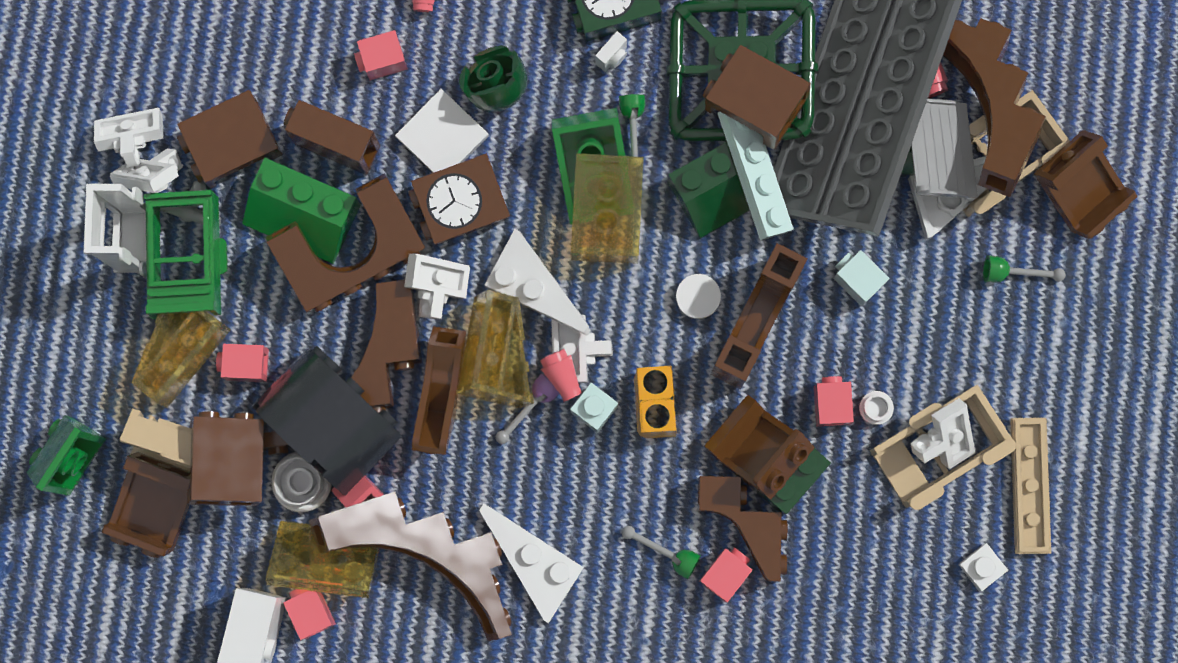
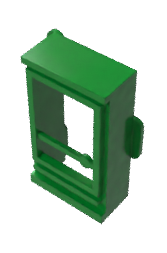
M212 190L144 194L147 268L146 314L153 320L161 319L162 314L209 311L214 316L221 315L220 275L226 273L228 265L227 242L219 238V197ZM203 205L204 255L200 256L195 253L192 256L160 258V208ZM201 261H204L203 279L161 281L160 264L180 262L199 264Z

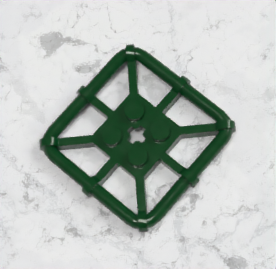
M690 0L682 4L678 2L673 7L675 11L672 14L670 24V65L666 66V75L669 76L668 121L671 129L670 134L676 140L680 138L686 141H727L723 128H692L707 113L705 111V99L681 120L682 77H708V84L712 79L717 81L722 73L720 68L724 59L729 53L734 55L740 45L776 64V45L802 20V62L777 65L795 75H801L802 79L811 83L809 97L801 108V118L795 117L791 124L792 127L788 128L781 140H794L802 136L806 138L812 132L810 128L814 120L815 74L818 73V63L815 62L816 19L812 9L813 4L809 0ZM794 11L769 36H747L748 12ZM738 12V36L714 37L692 13ZM684 21L709 44L708 65H683Z

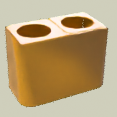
M672 366L637 368L634 377L638 434L643 438L676 437L677 428ZM658 370L665 374L667 387L663 392L651 394L644 388L643 379L649 371ZM654 404L663 405L669 411V421L662 428H653L646 422V411Z

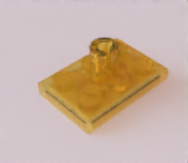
M280 521L266 574V585L369 598L379 548H342L319 554L310 524Z

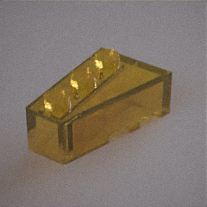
M486 290L474 297L457 394L519 409L534 404L533 393H530L527 372L530 371L528 361H525L523 347L525 336L518 297L491 290Z
M208 311L158 314L155 321L157 324L150 342L145 346L131 382L157 404L168 408L230 332L231 329Z

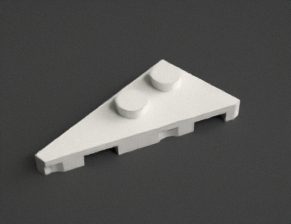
M986 156L973 159L978 196L987 189L978 185ZM913 175L908 178L926 240L931 239L976 199L919 195L916 193L915 176Z
M514 229L485 286L588 336L591 330L585 319L572 304L522 233Z
M483 504L479 510L499 542L500 547L543 620L549 623L584 567L486 504Z

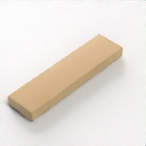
M1011 418V437L1016 442V449L1011 453L1015 554H1051L1047 418Z

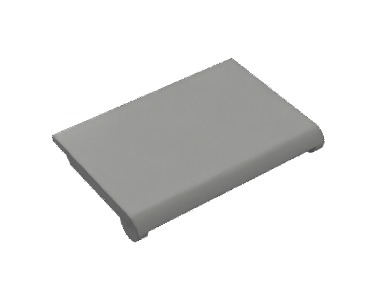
M927 99L911 144L916 193L931 196L978 198L967 104L952 100Z

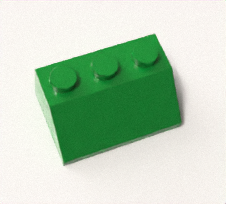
M264 157L250 187L242 224L268 236L296 221L314 254L318 258L334 264L361 204L353 195Z

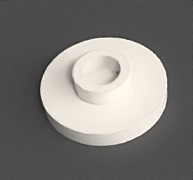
M694 274L686 277L679 284L676 292V301L679 309L686 316L694 319H703L712 315L717 310L721 300L718 284L711 277L704 274Z

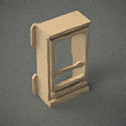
M1033 90L1020 98L1017 105L1032 108L1037 113L1046 116L1039 139L1049 152L1024 168L1017 183L1042 167L1070 141ZM983 115L971 123L969 128L971 145L975 143L977 151L986 156L987 145L980 141L981 138L987 135L986 121ZM986 189L963 211L967 217L974 213L983 214L1006 196L994 191L990 192Z
M977 384L944 405L933 403L909 419L910 426L869 451L905 508L911 507L914 510H919L944 494L943 486L980 463L992 465L1012 453L1016 449V442L1012 439ZM960 398L967 404L992 445L950 471L941 463L939 456L935 457L934 459L944 475L928 483L902 440L915 432L919 436L928 434L923 432L922 428L933 422L931 415Z
M132 408L120 437V442L134 446L131 454L140 452L190 472L192 429L161 418L157 422L152 415L148 419L144 418L141 411Z

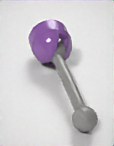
M542 373L532 385V400L504 431H499L496 434V441L498 443L505 444L508 442L509 434L538 402H551L559 395V392Z

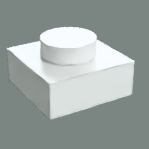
M617 31L595 55V64L604 72L611 66L614 68L619 66L627 56L625 51L627 49V39Z
M984 543L958 564L979 591L986 589L1008 571L987 543Z

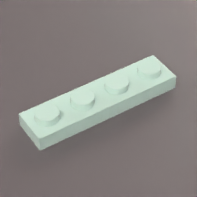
M718 112L760 240L794 230L766 145L763 144L762 135L727 115Z

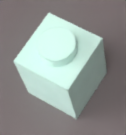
M861 250L854 257L848 253L835 266L839 272L833 278L860 306H863L890 279Z
M590 383L570 410L574 416L598 433L618 408V403L593 383Z

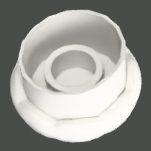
M297 452L282 458L272 474V490L276 499L282 506L294 512H308L316 509L327 499L332 484Z

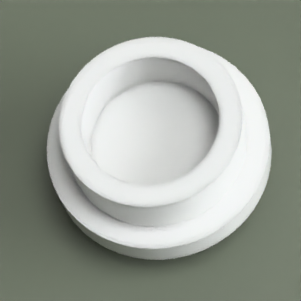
M881 391L869 392L862 398L859 405L862 418L872 425H880L887 422L894 410L891 398Z

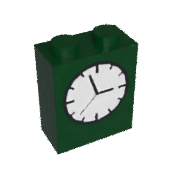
M567 0L568 3L574 2L577 13L572 14L573 23L577 34L583 32L585 42L615 34L617 31L623 32L661 21L662 10L659 0Z

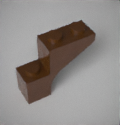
M434 326L432 328L427 346L424 382L412 439L413 451L446 455L456 418L458 386L464 365L466 331Z
M699 476L698 512L716 513L729 519L737 527L763 578L771 582H781V575L787 574V554H781V540L787 541L788 533L787 520H781L782 512L740 511V505L747 504V485H741V477Z

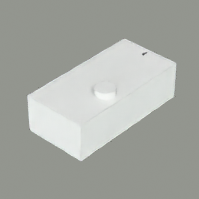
M236 588L217 663H271L285 610L283 602L287 601L288 597L250 588Z

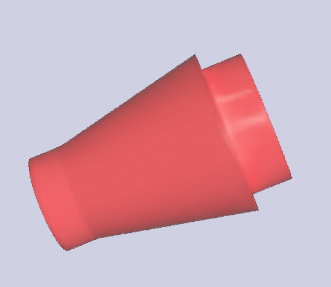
M561 349L540 360L543 366L541 371L559 392L564 402L582 393L578 384L572 356L567 355L565 349Z

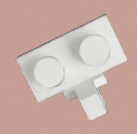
M160 108L94 121V143L97 150L114 149L116 153L120 152L121 157L125 161L126 168L140 165L138 149L146 147L145 142L163 139V116Z
M167 148L151 160L140 159L139 166L126 168L125 164L110 173V178L113 184H122L130 190L133 187H137L141 191L159 193L168 187L169 182L179 176L177 172L183 167V164H181L177 150Z
M409 254L404 287L419 290V317L441 319L443 304L447 303L448 297L466 299L470 273L469 265L420 254Z
M551 319L552 353L565 349L567 355L572 356L578 383H588L587 365L595 364V357L613 356L611 340L595 341L594 333H589L586 336Z
M958 398L932 414L934 428H931L928 434L920 435L911 443L913 454L922 460L924 464L940 456L941 463L948 469L974 455L975 447L967 404Z

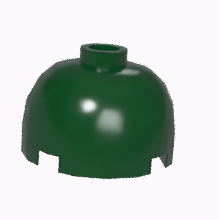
M507 46L490 47L479 52L473 57L476 62L469 69L466 65L462 69L459 77L460 89L478 109L493 113L511 108L520 100L527 87V72L523 61L515 50L509 51Z

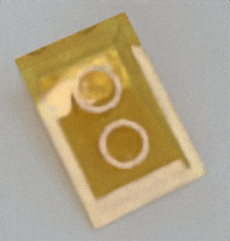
M576 154L571 261L638 264L644 157Z

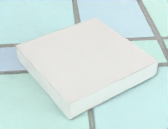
M440 89L395 137L434 173L464 162L489 137V134L449 95Z

